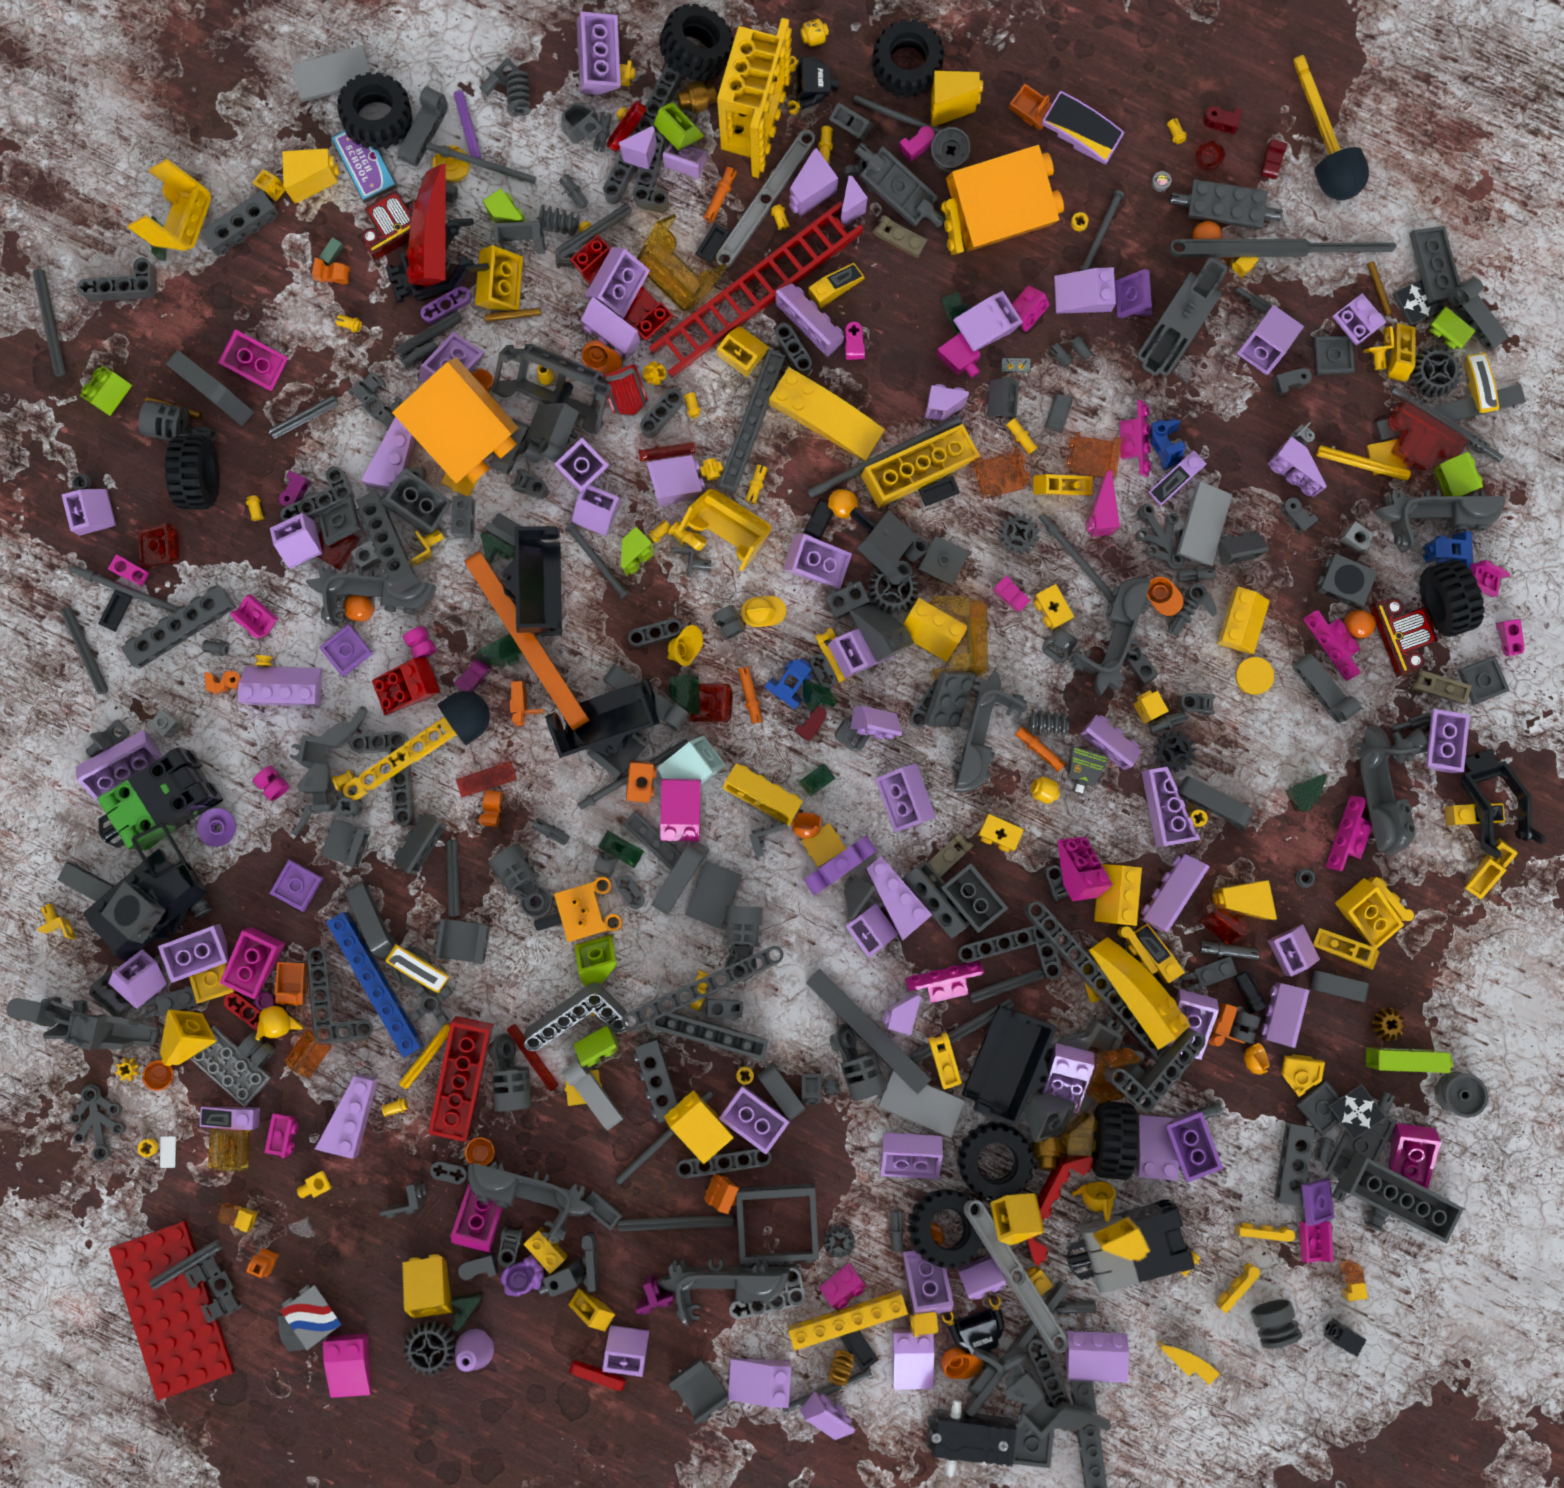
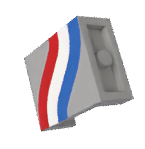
M309 1284L299 1291L300 1296L293 1300L290 1297L282 1303L281 1306L283 1308L279 1310L306 1350L310 1349L341 1325L316 1286L310 1287Z

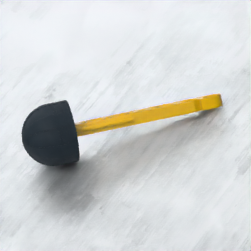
M1304 55L1293 58L1294 66L1329 154L1316 166L1314 173L1324 194L1336 200L1351 199L1358 195L1367 184L1369 178L1368 163L1361 148L1350 147L1340 149Z
M460 691L450 695L437 704L444 715L443 718L362 772L358 778L355 777L347 782L343 787L344 795L353 801L360 799L368 793V790L375 789L456 735L465 745H468L487 729L490 721L488 705L482 697L473 692ZM433 732H439L437 740H430V735ZM417 743H423V748L420 751H414V746ZM400 755L404 756V761L400 760ZM386 764L390 765L389 772L383 774L381 772L382 767ZM367 776H374V781L371 784H365ZM356 786L358 788L357 793L350 796L348 793L349 789Z

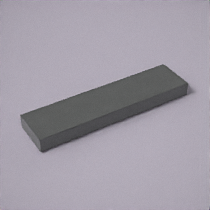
M635 810L623 825L672 871L682 854L669 841H661V834Z

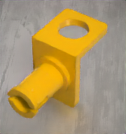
M1393 326L1383 329L1384 346L1363 350V353L1371 352L1374 355V370L1387 369L1385 352L1395 348Z
M438 528L425 537L421 536L417 530L415 531V537L425 551L411 559L413 567L432 557L430 547L444 539Z
M53 904L44 905L45 908L43 906L40 908L46 923L37 928L38 932L47 934L61 927L66 938L76 939L70 920L57 917Z
M320 1171L305 1180L306 1184L297 1188V1193L302 1199L310 1194L314 1198L330 1190L331 1185L324 1171Z
M936 1312L909 1315L913 1337L938 1333Z

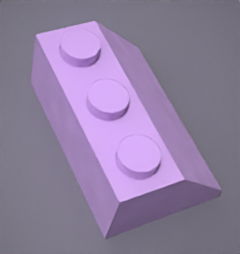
M612 247L585 296L590 300L592 297L596 298L620 318L624 319L650 270L625 248Z
M591 298L581 319L583 330L590 336L592 334L598 338L597 340L603 342L606 346L608 345L620 357L627 360L641 343L638 331L596 298Z
M1432 709L1426 767L1434 771L1446 773L1464 772L1470 715Z
M1093 716L1079 735L1105 756H1108L1110 760L1123 770L1131 768L1142 752L1139 749V745L1132 739H1126L1123 736L1124 733L1119 728L1110 726L1108 719L1104 716Z
M917 763L875 778L894 833L936 818Z
M221 924L158 946L171 983L228 962L227 940Z
M1275 982V986L1273 985L1270 990V1004H1268L1265 1010L1266 1021L1262 1024L1260 1030L1261 1039L1293 1048L1296 1047L1309 990Z
M911 993L890 1005L888 1010L885 1009L882 1021L886 1028L911 1035L921 996L917 993Z
M743 1084L719 1117V1120L765 1154L769 1152L790 1123V1120Z
M883 1133L880 1176L939 1179L943 1158L942 1136Z
M1067 1331L1068 1347L1065 1350L1067 1380L1128 1382L1129 1347L1127 1333Z

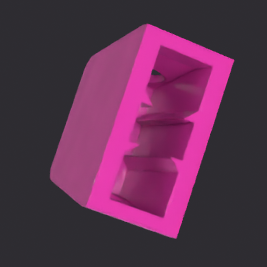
M959 333L938 348L937 357L955 374L959 375L966 370L970 377L973 378L980 372V369L975 364L981 356L979 350L973 352L962 333Z

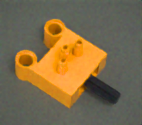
M599 877L594 882L555 893L554 896L559 913L535 920V929L540 931L563 924L567 942L608 930H620L623 926L622 917L618 914H610L604 921L596 892L599 894L609 893L613 887L612 881L607 877ZM601 880H605L608 883V888L605 891H601L598 888ZM612 917H616L619 921V925L616 928H612L609 925V920Z

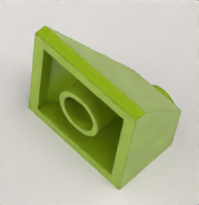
M612 934L574 945L578 973L584 987L591 983H603L617 965Z

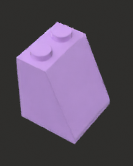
M817 148L813 150L790 187L789 206L793 213H797L800 218L837 194L838 177Z
M1273 305L1237 354L1268 375L1288 351L1304 326Z
M583 438L554 464L563 478L581 493L609 467Z
M692 455L647 462L659 507L703 495L702 489H705L703 478H698L699 464L697 460H693Z

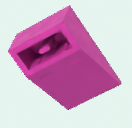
M1086 837L1060 839L1057 841L1063 885L1072 901L1098 898L1113 885Z

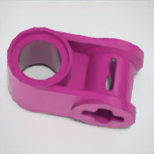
M850 322L846 326V360L865 359L862 326L857 322ZM851 330H855V336L852 335Z

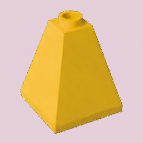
M168 1010L160 1048L163 1064L167 1066L180 1065L216 1042V1038L203 1013Z

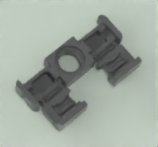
M372 371L363 382L357 381L354 384L356 387H351L348 393L350 395L354 394L362 402L361 406L374 419H379L387 427L386 430L388 431L395 418L392 412L400 406L397 401L400 404L404 401L396 396L393 399L395 402L387 407L373 394L376 393L375 390L378 387H385L387 384ZM376 401L379 403V409L373 412L370 409V405Z
M215 1253L199 1262L194 1268L183 1273L190 1289L197 1287V1283L203 1280V1282H207L214 1297L218 1298L213 1300L214 1303L210 1305L205 1304L200 1307L207 1323L214 1321L222 1315L228 1316L242 1307V1304L238 1306L231 1292L233 1286L226 1272H221L214 1258L217 1255ZM217 1279L225 1281L223 1290L215 1288V1281Z

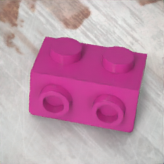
M1029 285L1012 304L1023 321L1021 324L1023 331L1027 332L1049 306L1045 293Z
M1480 560L1479 563H1472L1470 565V569L1478 581L1477 584L1481 592L1490 597H1497L1500 578L1510 577V573L1503 570V567L1492 564L1489 560Z
M252 594L246 595L239 608L230 613V616L234 618L236 623L242 625L251 636L257 639L268 636L279 619Z
M279 1113L272 1114L264 1153L279 1155L284 1159L293 1153L295 1147L293 1137L299 1127L297 1117Z
M1299 1221L1301 1262H1333L1331 1222L1325 1221L1309 1226L1306 1225V1221Z
M848 1263L818 1288L832 1308L841 1310L849 1304L848 1301L853 1297L860 1296L864 1292V1288L867 1287V1284L860 1278L853 1266Z

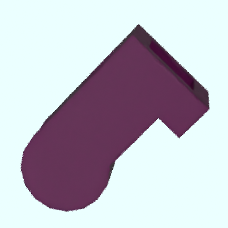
M290 470L286 476L290 481L285 491L279 495V502L284 507L302 500L311 483L308 479Z
M477 658L461 677L457 678L454 684L462 691L474 692L490 671V667Z

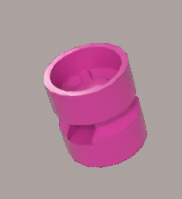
M425 626L416 627L405 633L402 637L407 647H412L411 655L413 658L429 657L437 651L432 640H428L430 635Z
M272 765L262 769L252 780L258 789L264 790L263 794L270 802L281 797L290 787L283 777L279 778V772Z

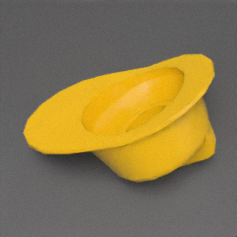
M776 596L753 597L743 604L741 616L743 621L751 627L774 626L784 620L787 609L785 603Z
M694 625L685 627L677 637L669 642L667 658L678 662L681 666H689L703 646L701 630Z

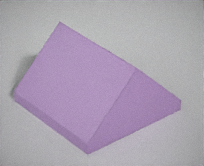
M653 126L619 142L624 162L649 170L657 147Z
M670 144L663 152L664 167L699 179L709 152L691 145L678 151Z
M853 176L848 177L843 202L841 223L844 227L866 213L867 196Z

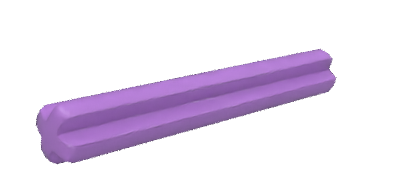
M462 90L455 91L454 98L470 156L482 159L464 93Z

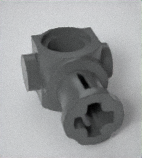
M350 789L349 792H348L349 795H350V796L355 795V793L352 792L351 789ZM343 791L336 796L338 801L335 802V805L341 814L347 817L352 814L355 817L363 810L360 806L364 803L360 799L353 801L351 798H347Z

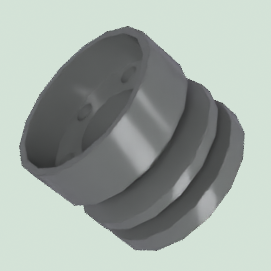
M947 127L940 130L934 136L931 143V154L936 167L945 173H951L964 168L968 164L971 144L964 131L956 127ZM948 149L955 150V155L948 154Z
M1290 1300L1269 1301L1256 1306L1250 1312L1254 1325L1260 1328L1257 1334L1261 1338L1260 1343L1263 1348L1275 1349L1285 1347L1299 1341L1303 1336L1299 1329V1323L1296 1320H1292L1296 1314Z

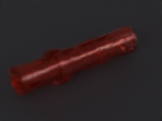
M690 442L664 447L655 446V448L638 450L640 462L696 454L695 443Z

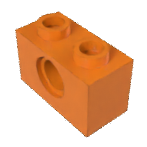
M629 760L626 801L650 803V798L654 797V786H651L652 779H656L657 768L653 767V762ZM639 777L647 779L646 784L643 786L637 785L636 780Z

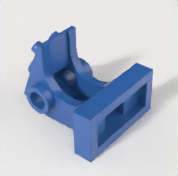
M1171 418L1170 421L1158 420L1152 422L1150 429V443L1161 460L1160 465L1163 471L1181 462L1186 447L1183 441L1174 444L1168 439L1169 434L1179 429L1181 421L1175 420V418Z
M1464 531L1453 534L1452 539H1448L1446 535L1436 536L1434 540L1423 545V550H1425L1423 559L1425 563L1436 561V564H1440L1454 559L1462 561L1470 569V565L1473 563L1472 532Z
M797 658L794 661L790 660L784 668L786 673L778 682L772 677L764 687L796 709L803 701L801 697L796 695V692L802 683L807 684L813 676L811 674L812 667L802 658L800 660ZM790 674L799 680L794 688L785 683Z

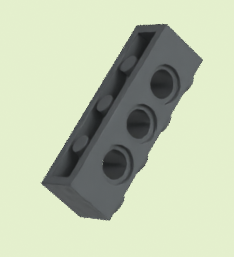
M260 190L201 230L200 233L215 254L219 256L227 253L234 245L242 243L250 234L258 232L266 223L273 222L280 214L265 193ZM259 212L257 216L253 217L254 213ZM244 222L241 227H238L239 223ZM228 233L226 237L222 238L223 234Z
M926 860L902 878L951 939L970 925L968 920L941 889L945 884L944 881Z
M655 1039L635 1046L636 1051H633L636 1063L639 1062L641 1070H639L640 1078L647 1085L645 1089L646 1097L653 1104L651 1108L652 1116L660 1123L666 1121L664 1116L679 1102L659 1039ZM646 1058H654L656 1065L648 1067L645 1063ZM653 1076L661 1078L662 1084L660 1086L652 1084L651 1079ZM665 1095L668 1103L665 1105L659 1104L657 1097Z
M1286 1122L1274 1195V1200L1279 1203L1303 1207L1302 1185L1310 1180V1171L1308 1170L1309 1164L1313 1160V1151L1311 1150L1312 1144L1316 1141L1315 1128L1291 1122ZM1302 1140L1303 1146L1297 1150L1296 1143ZM1295 1160H1299L1300 1165L1297 1169L1293 1168V1162ZM1296 1179L1297 1185L1291 1189L1290 1182Z

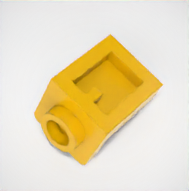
M628 60L627 65L620 64L621 85L631 86L632 79L635 80L636 68H633L632 61Z
M264 169L252 182L257 189L262 190L274 201H277L285 191L284 184L275 175Z
M1033 1266L1026 1271L1040 1296L1054 1287L1039 1266Z

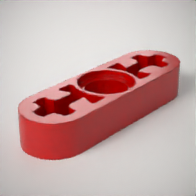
M635 101L609 137L607 141L608 148L614 152L620 149L619 142L629 137L643 117L646 106L639 101Z
M238 992L227 994L224 998L225 1007L257 1031L259 1021L255 1020L261 1011ZM237 997L236 1002L240 1005L245 1003V1005L242 1007L231 1005L232 1001L230 998ZM248 1007L254 1010V1016L251 1019L247 1018L244 1014L245 1009Z
M573 1360L569 1369V1373L617 1391H623L626 1379L620 1375L603 1372V1369L581 1361Z

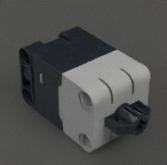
M1165 1199L1153 1204L1112 1214L1108 1222L1105 1221L1104 1217L1078 1223L1082 1240L1069 1244L1066 1259L1070 1271L1080 1280L1092 1277L1099 1291L1107 1293L1122 1287L1194 1269L1195 1263L1191 1249L1184 1242L1180 1229L1183 1226L1179 1207L1170 1199ZM1129 1217L1139 1228L1150 1252L1146 1253V1257L1141 1260L1135 1261L1134 1259L1131 1261L1103 1251L1092 1234ZM1084 1247L1085 1252L1070 1255L1071 1250ZM1085 1266L1090 1268V1270L1081 1273L1074 1271V1269Z

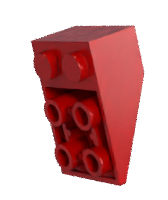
M428 657L413 658L371 680L384 715H389L441 693Z

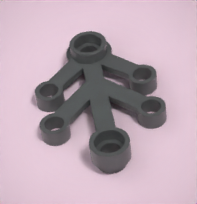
M1143 504L1137 511L1138 517L1149 522L1156 536L1149 534L1145 528H1141L1136 532V538L1139 541H1147L1161 546L1166 551V553L1158 551L1157 546L1150 545L1145 549V554L1150 558L1155 557L1166 561V565L1170 569L1178 570L1182 568L1185 559L1184 556L1177 554L1181 539L1179 533L1182 534L1183 529L1175 533L1176 543L1174 549L1170 544L1174 524L1179 520L1178 515L1170 513L1166 516V527L1163 532L1154 516V507L1150 504Z
M93 1084L87 1085L81 1092L82 1102L76 1111L70 1115L69 1120L72 1124L81 1123L84 1119L83 1113L88 1106L90 1114L80 1130L73 1135V1141L77 1144L85 1142L87 1140V1133L93 1125L96 1147L92 1151V1157L96 1161H103L109 1158L111 1151L105 1145L102 1124L111 1129L115 1135L122 1134L126 1127L124 1123H116L99 1112L98 1104L106 1108L108 1113L113 1116L121 1113L122 1106L119 1103H112L102 1097L98 1086ZM90 1091H93L95 1094L93 1098L90 1097ZM113 1106L117 1107L116 1113L112 1110ZM75 1115L79 1116L78 1121L74 1120ZM117 1125L121 1127L120 1132L116 1130ZM78 1134L83 1136L81 1141L78 1139ZM101 1149H104L106 1152L104 1156L100 1153Z

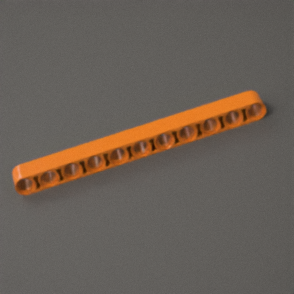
M479 550L465 559L466 566L571 729L575 731L590 721L536 636L531 633H517L516 605L504 594L503 585L481 551Z

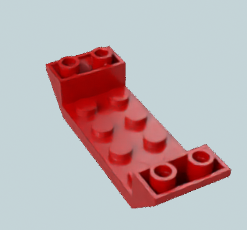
M598 234L570 258L572 264L590 286L611 249ZM641 286L623 320L638 331L640 338L647 341L674 315L662 302L658 303Z
M1085 1151L1057 1160V1170L1050 1172L1037 1197L1042 1223L1045 1218H1049L1054 1200L1057 1201L1061 1195L1060 1188L1063 1182L1066 1183L1071 1173L1069 1170L1072 1169L1083 1176L1092 1170L1094 1158ZM1036 1236L1025 1240L1030 1258L1039 1266L1040 1262H1044L1047 1258V1246Z

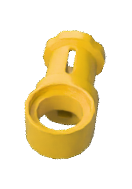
M676 521L669 529L668 535L674 536L680 541L682 546L687 543L692 548L701 551L707 543L706 539L702 535L691 531L688 532L686 529L682 532L677 531L680 522Z
M698 969V976L695 981L710 974ZM706 983L699 984L698 992L701 994L707 993L706 988L708 985ZM705 998L691 1004L690 1008L699 1012Z

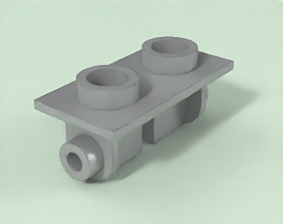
M1311 422L1305 427L1301 424L1288 438L1292 436L1306 447L1315 438L1314 432L1308 428Z

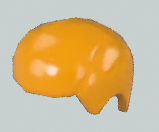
M838 489L830 495L828 507L833 511L834 516L848 519L851 517L849 515L855 507L858 508L859 502L853 492Z
M1260 1043L1251 1045L1245 1050L1244 1062L1253 1074L1262 1075L1268 1072L1265 1069L1270 1066L1266 1051Z

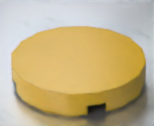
M447 145L451 147V150L467 154L456 145ZM436 153L433 157V168L440 164H446L447 183L462 181L468 175L470 163L451 157L445 158L440 156L439 153Z
M1250 657L1242 661L1236 669L1235 681L1244 693L1251 695L1262 694L1268 691L1274 682V670L1271 664L1260 657Z

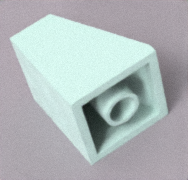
M703 735L689 741L662 763L657 770L662 779H699L702 785L726 767V764Z

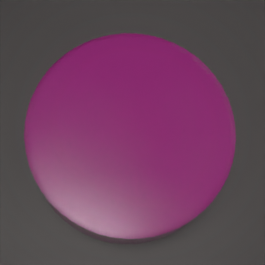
M271 992L259 993L255 999V1006L260 1011L276 1004L275 996Z

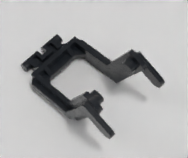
M473 218L454 219L446 223L445 249H447L454 236L459 234L458 230L460 227L474 224ZM407 250L400 254L402 262L398 267L393 268V265L385 267L390 283L398 282V284L392 286L398 303L404 301L403 297L412 294L417 301H423L450 292L461 285L468 273L486 271L490 268L488 263L474 264L473 260H468L467 256H463L458 259L459 263L447 281L424 288L421 285L408 284L406 274L408 268Z
M1488 749L1476 753L1475 756L1469 755L1465 757L1464 769L1466 773H1464L1460 784L1480 811L1481 849L1495 859L1502 857V854L1496 848L1497 841L1494 838L1493 807L1476 783L1498 776L1502 777L1518 799V829L1515 830L1516 837L1524 841L1532 839L1539 844L1546 843V838L1543 834L1532 828L1530 793L1506 761L1498 763L1493 757L1494 750Z

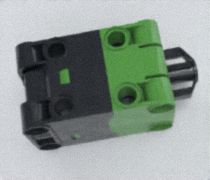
M178 747L167 752L163 757L97 799L106 813L98 819V833L105 843L116 848L126 845L128 850L136 849L132 842L133 836L159 823H164L171 834L211 807L218 805L224 799L215 784L208 782L200 770L203 765L194 751ZM110 820L112 824L104 828V823ZM160 827L136 839L141 850L145 851L155 846L167 835L163 828ZM118 835L121 837L116 843L111 842Z

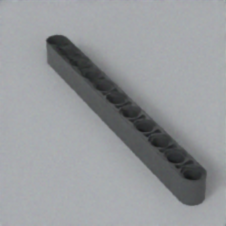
M1038 901L1028 902L1024 907V913L1027 918L1157 1063L1161 1059L1162 1054L1170 1048L1168 1044L1159 1050L1155 1045L1149 1046L1150 1037L1143 1027L1140 1032H1136L1135 1027L1139 1023L1105 973L1044 904ZM1033 905H1036L1039 909L1038 914L1035 916L1031 913ZM1046 920H1050L1052 924L1049 930L1044 928ZM1060 934H1062L1065 939L1064 943L1061 945H1059L1057 942V937ZM1073 949L1077 951V957L1074 960L1070 957V952ZM1085 964H1089L1090 966V972L1088 974H1085L1083 971V967ZM1101 978L1103 980V986L1102 988L1098 989L1096 986V982L1098 979ZM1112 993L1116 995V1001L1114 1003H1111L1109 1001V997ZM1125 1008H1128L1129 1015L1124 1018L1122 1012Z

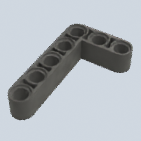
M176 350L165 363L242 427L255 413L225 386L179 350Z
M615 664L612 665L603 678V681L616 690L640 682ZM654 692L658 719L680 732L690 718L689 713L676 703H670Z
M399 731L360 734L350 739L349 746L353 751L362 754L386 751L391 754L403 746L409 739ZM397 736H401L402 743L396 746L394 740ZM378 738L383 739V744L380 747L375 745ZM362 739L364 746L358 749L356 743ZM411 764L390 778L393 818L397 824L402 826L411 825L415 818ZM400 774L405 775V781L402 784H399L397 781V777ZM401 793H405L407 796L404 803L399 802V795ZM403 812L408 814V819L405 822L400 820V815Z
M1044 924V928L1049 930L1050 928ZM1035 925L964 944L957 949L958 959L967 963L1034 944L1044 976L1049 979H1057L1062 973L1056 949L1045 937L1039 938L1036 935L1037 928ZM1024 932L1027 936L1024 943H1020L1017 939L1018 934ZM1003 937L1008 940V946L1004 949L999 946V940ZM983 943H987L990 946L989 952L986 954L980 951V946ZM1044 946H1048L1051 950L1050 955L1047 957L1042 955V948ZM965 948H969L971 951V956L968 959H964L961 955L962 950ZM1050 965H1054L1056 973L1050 976L1047 973V968Z
M320 947L310 949L307 954L306 963L314 1041L319 1045L367 1039L373 1032V1025L368 1020L332 1023L326 954ZM317 953L321 956V960L315 962L310 956ZM319 972L323 975V979L316 981L313 979L312 974ZM318 991L323 992L325 998L317 1000L314 997V993ZM324 1011L327 1018L320 1020L316 1017V1013ZM361 1025L366 1026L368 1033L365 1035L360 1034L358 1027ZM346 1028L349 1034L346 1037H341L338 1034V1030ZM325 1030L328 1032L329 1037L327 1039H320L318 1032Z
M588 984L527 1027L525 1030V1047L529 1051L539 1050L592 1012L612 1031L623 1033L626 1029L622 1026L621 1021L627 1011L600 984ZM627 1018L626 1021H625L627 1027H628V1018Z
M1192 1029L1184 1031L1141 1083H1138L1127 1071L1113 1064L1105 1068L1104 1078L1130 1103L1144 1112H1149L1158 1104L1204 1048L1206 1039L1203 1034ZM1195 1036L1194 1042L1191 1043L1192 1038ZM1170 1067L1169 1072L1166 1074L1167 1068ZM1118 1072L1117 1078L1114 1079L1115 1073Z

